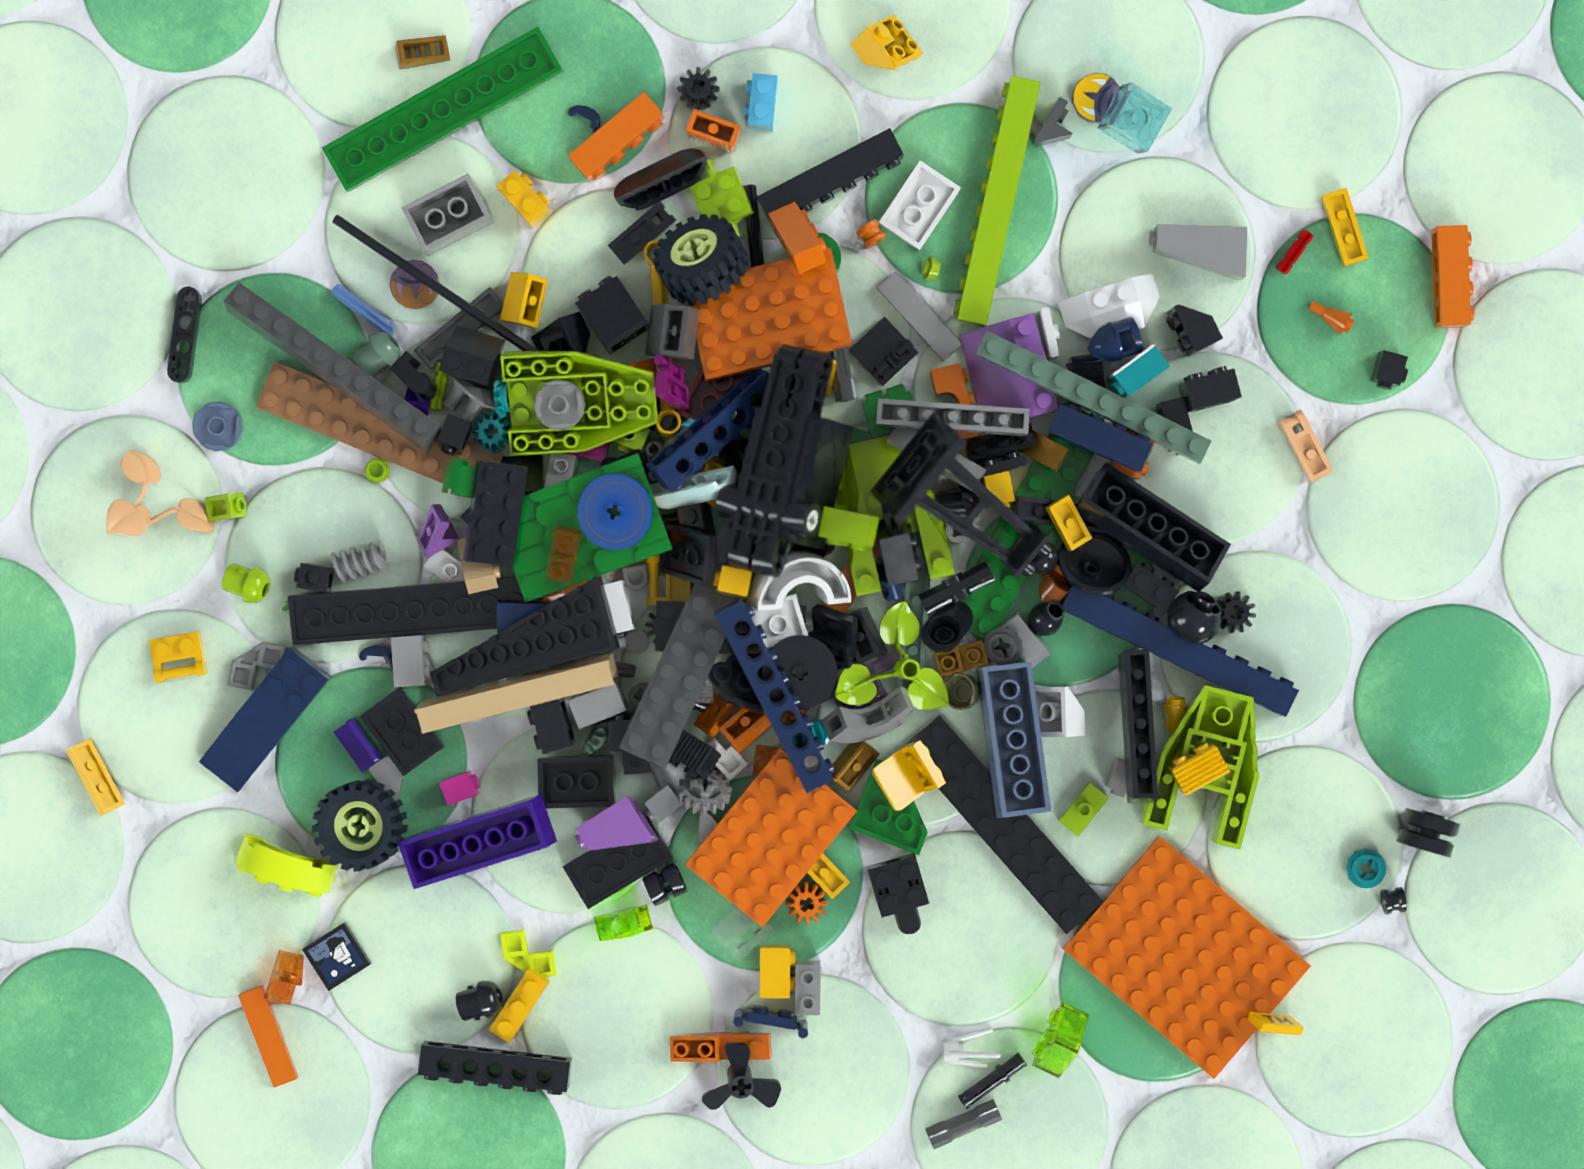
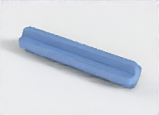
M337 284L332 289L331 295L380 332L392 335L396 327L342 285Z

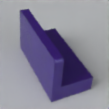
M355 717L349 719L343 726L334 731V734L361 772L366 771L384 758Z

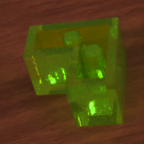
M1064 1002L1060 1004L1057 1010L1052 1009L1047 1019V1023L1050 1026L1046 1028L1041 1042L1037 1041L1032 1050V1054L1035 1055L1032 1066L1060 1078L1079 1052L1089 1014Z

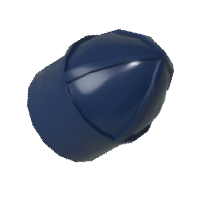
M1128 317L1113 323L1108 322L1100 327L1091 337L1087 350L1096 358L1106 361H1120L1125 357L1141 353L1143 351V343L1134 318Z

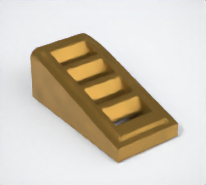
M446 35L396 41L395 48L399 69L450 61ZM439 43L441 55H436L434 44ZM429 45L431 56L426 57L425 46ZM416 47H419L420 57L416 58L415 54ZM405 49H409V59H406Z

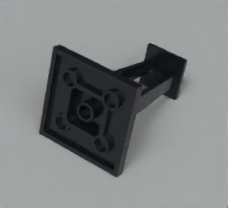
M933 412L870 492L900 524L905 521L918 505L999 557L1000 561L1015 577L1018 578L1021 574L1029 577L1036 568L1031 562L1038 554L1043 558L1051 551L1052 546L1047 542L1050 538L1033 522L1027 525L955 459L967 444V441ZM946 469L978 496V502L965 517H959L926 494ZM985 507L992 508L1020 533L1019 538L1010 549L973 526L974 520Z

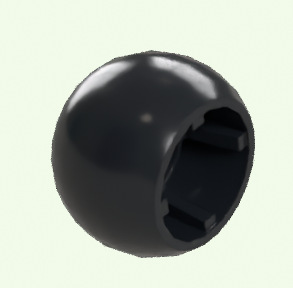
M1187 591L1181 593L1171 603L1168 609L1167 621L1170 629L1180 638L1194 644H1202L1214 638L1220 630L1222 611L1216 600L1208 593L1203 591Z

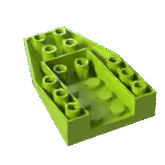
M505 351L501 356L503 382L507 381L512 425L508 431L510 455L585 452L658 423L654 372L577 351ZM557 379L569 381L577 386L582 392L585 401L584 414L580 421L572 428L562 431L545 426L536 416L534 409L535 396L547 382Z

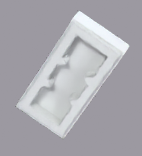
M1049 307L1042 308L1038 311L1037 315L1048 360L1060 356L1056 341L1060 339L1057 324L1053 325Z
M444 549L431 556L424 565L425 568L445 582L465 581L461 561Z

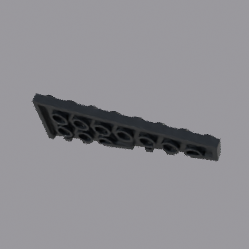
M602 576L592 578L566 595L552 601L547 606L507 627L504 631L490 637L485 642L471 648L461 656L430 672L436 696L619 649L620 645Z

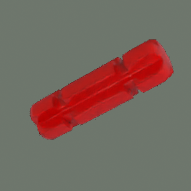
M1303 229L1296 237L1297 240L1291 244L1284 254V259H1281L1276 265V269L1280 273L1286 275L1293 267L1292 264L1296 263L1306 249L1305 245L1311 242L1313 235L1309 231Z

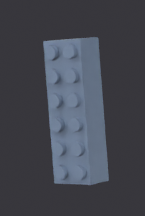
M1031 662L977 669L996 818L1051 812Z

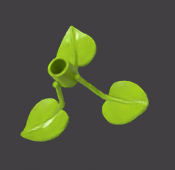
M905 601L893 605L881 618L879 635L884 643H895V648L902 656V659L896 662L893 672L873 675L871 677L868 668L864 665L852 664L849 669L844 668L838 678L835 697L845 704L862 705L871 701L877 693V688L872 682L873 680L898 676L901 679L913 681L908 685L907 692L915 708L931 710L948 707V693L940 675L930 668L920 669L918 662L909 659V655L900 647V644L907 646L917 639L919 623L916 616Z

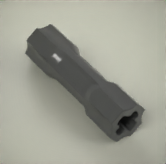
M848 347L830 351L833 359L837 362L833 380L835 402L857 399L854 379L850 372Z
M994 1099L968 1112L947 1121H941L925 1129L935 1150L965 1134L1002 1120V1117Z

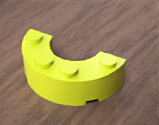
M246 832L235 859L237 870L255 875L254 880L260 883L269 884V882L279 884L278 888L281 890L293 892V889L307 891L308 894L316 897H321L322 893L330 892L339 864L334 866L328 860L317 856H304L286 851L272 845L267 839Z

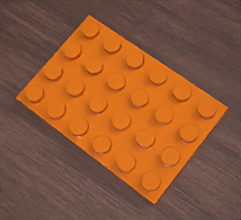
M831 248L824 252L826 263L799 274L790 258L748 268L744 276H738L741 282L737 286L733 284L730 286L732 291L727 295L722 292L719 294L720 299L716 301L713 298H709L708 304L701 305L697 301L695 305H690V307L699 310L696 338L707 382L769 367L772 365L774 353L777 354L778 349L783 344L822 352H830L853 346Z
M779 747L686 861L685 865L763 928L857 810L826 785L806 793L786 752Z

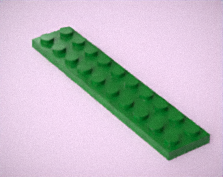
M536 27L322 147V150L345 191L348 193L562 73L563 70L539 27Z
M1080 411V413L1090 416V414L1086 413L1085 411ZM1048 433L1047 438L1068 448L1069 452L1057 472L1033 460L1014 495L1054 501L1064 495H1070L1071 497L1094 453ZM1013 502L1010 503V508H1009V509H1011V510H1012V508H1013ZM1001 518L991 538L1010 549L1019 538L1020 533ZM1035 524L1048 537L1054 526ZM986 549L982 552L976 565L986 562L995 581L959 600L966 603L973 613V624L969 632L984 640L991 630L1000 626L1026 579L1023 574L1018 578L1015 577L1000 561L999 557Z

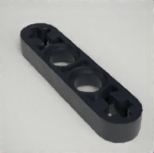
M190 286L181 288L177 294L167 374L172 381L177 383L189 381L194 365L202 295L197 289ZM189 292L195 296V301H190L189 309L194 310V313L182 311V307L185 309L188 307V302L184 300V296H188ZM184 316H190L193 320L192 326L187 330L182 329L180 326V320ZM182 340L187 341L189 344V350L185 354H180L177 351V344ZM175 357L188 359L187 363L182 361L181 368L185 370V375H180L179 379L178 375L174 374V370L179 369L180 361L175 360Z

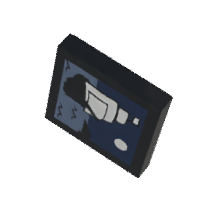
M346 922L302 949L328 991L372 964Z

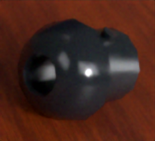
M960 484V488L936 494L937 502L959 517L966 516L978 502V496Z
M479 981L477 987L473 988V985L467 987V990L456 993V1007L461 1019L464 1021L471 1019L480 1020L481 1016L490 1019L500 1012L503 1006L502 993L497 984L491 981Z

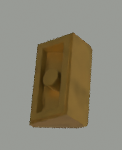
M865 741L849 743L832 764L835 772L832 773L834 781L850 792L880 753Z

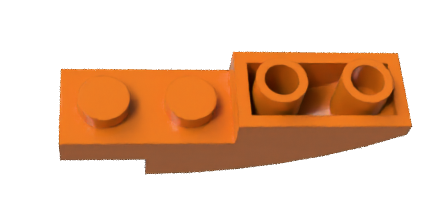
M728 1031L670 1036L671 1062H719L720 1060H728L724 1048L728 1042L747 1044L751 1051L749 1060H770L772 1058L771 1033Z

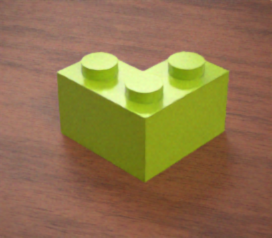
M824 506L818 536L826 538L825 543L848 546L850 543L849 548L864 551L865 546L874 547L879 517Z

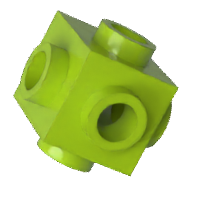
M644 428L634 432V436L631 439L623 436L613 440V442L618 444L617 449L626 453L635 449H640L643 452L652 431Z

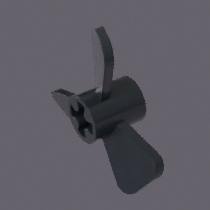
M742 1042L726 1043L724 1048L730 1062V1066L727 1069L728 1083L702 1095V1103L710 1110H716L731 1095L739 1099L752 1095L768 1108L775 1106L781 1092L780 1082L777 1079L752 1078L751 1069L748 1066L751 1053L750 1047Z

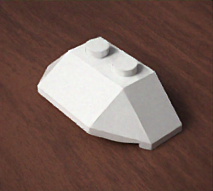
M1147 274L1090 290L1057 304L1064 326L1091 339L1096 331L1106 323H1113L1128 317L1134 318L1139 329L1144 328L1160 296L1153 274Z

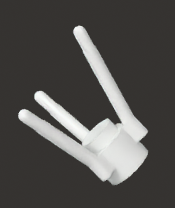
M988 1028L958 1037H949L950 1042H943L944 1062H950V1065L960 1064L987 1069L988 1064L964 1060V1057L999 1058V1053L964 1052L963 1044H958V1042L992 1033L993 1029Z

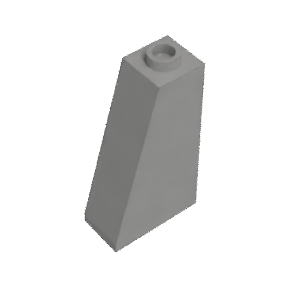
M1157 224L1154 227V231H1150L1149 245L1153 246V253L1235 280H1242L1246 277L1247 227Z

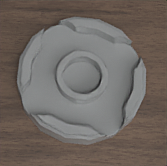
M557 379L547 382L535 396L534 409L536 416L545 426L551 429L562 431L572 428L580 421L584 414L585 401L582 392L577 386L566 380Z

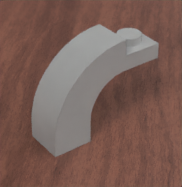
M899 686L881 701L869 707L847 709L839 706L823 718L822 722L830 741L857 743L879 737L903 724L901 718L911 712L914 706L906 688Z

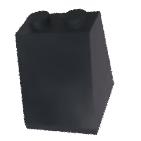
M617 275L613 278L611 276L604 278L598 283L600 287L592 292L590 289L586 290L577 297L579 301L575 303L609 355L649 329V323Z

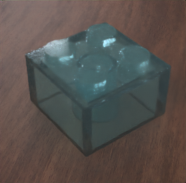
M1132 82L1120 86L1097 129L1137 154L1146 153L1150 150L1172 108Z

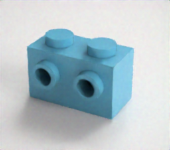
M753 73L752 80H747L746 95H750V105H745L744 120H748V129L773 131L778 75Z

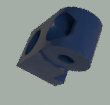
M876 565L883 598L887 601H894L904 597L903 584L905 582L889 586L883 565Z

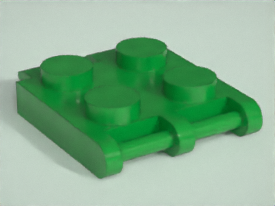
M903 384L886 388L888 395L886 398L883 397L882 390L865 395L867 403L862 404L872 439L889 436L895 428L876 426L878 399L913 401L911 392H905Z

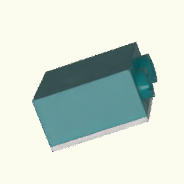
M1153 344L1110 375L1107 380L1111 385L1108 387L1111 392L1127 398L1170 367V365Z

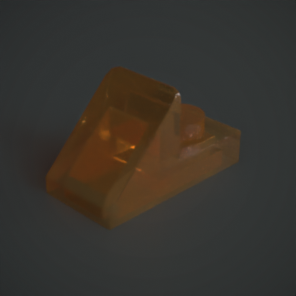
M283 950L278 951L264 996L266 1000L290 1005L296 985H302L303 955Z

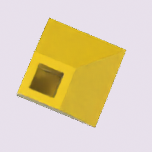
M895 15L866 27L850 43V46L865 65L895 70L923 55L917 42L911 38L902 22Z

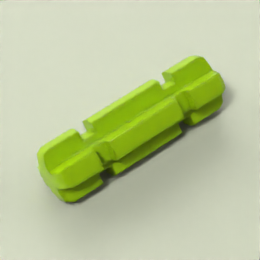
M441 362L436 363L435 371L437 374L434 375L433 380L437 384V391L430 398L429 408L438 411L443 409L442 399L445 397L448 382L447 374L439 371Z

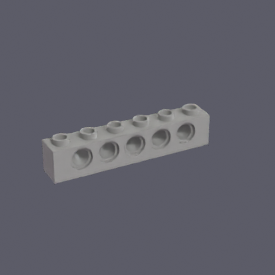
M893 399L877 400L876 426L920 429L934 412L956 432L1013 436L1028 435L1030 409Z

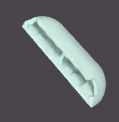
M734 466L693 474L680 489L673 492L661 487L658 482L649 485L657 507L675 509L716 500L719 490L730 484H736L738 476Z

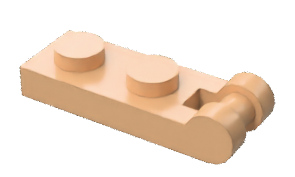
M1300 409L1293 413L1294 416L1288 419L1285 417L1280 419L1278 424L1310 483L1334 470L1305 414ZM1299 425L1302 431L1295 434L1292 427Z

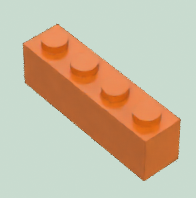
M642 92L572 151L568 157L588 182L593 179L597 181L606 173L605 169L612 163L616 165L625 157L624 153L631 147L635 149L644 141L643 137L650 131L651 133L656 132L663 125L664 115L648 95Z
M1468 225L1437 226L1431 230L1435 328L1467 327L1474 320V307L1470 303V296L1473 295L1474 288L1473 282L1470 281L1469 271L1472 270L1473 262L1468 250L1472 242L1471 232H1468Z

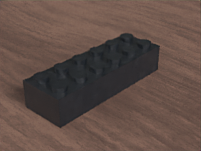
M1105 463L1095 473L1076 505L1080 516L1195 591H1201L1210 584L1231 546L1229 542L1108 463Z

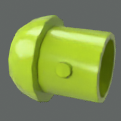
M231 563L222 578V589L241 596L243 602L246 603L261 602L266 597L270 588L269 575L260 567L250 569L236 563Z

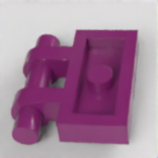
M656 355L654 363L661 370L656 372V381L654 383L656 396L679 411L689 410V386L684 383L686 372L682 366L673 363L669 357Z

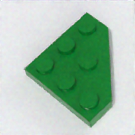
M875 759L872 769L881 763L882 760ZM871 769L856 808L857 812L853 816L849 829L919 855L928 831L915 802H911L902 810L895 811L873 776Z

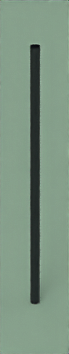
M338 214L334 217L332 223L522 351H540Z

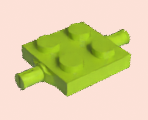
M708 159L707 165L704 168L707 176L690 187L700 215L706 214L709 219L714 214L718 215L719 219L722 217L727 219L740 239L742 236L737 223L754 212L737 168L733 166L722 172H716L712 159Z

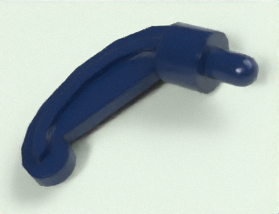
M575 105L568 110L569 116H574L577 113L591 120L590 128L593 129V134L600 129V116L594 109L588 106Z
M374 645L363 649L359 654V659L362 661L366 660L367 656L384 657L386 664L389 663L390 668L393 669L392 651L390 648Z

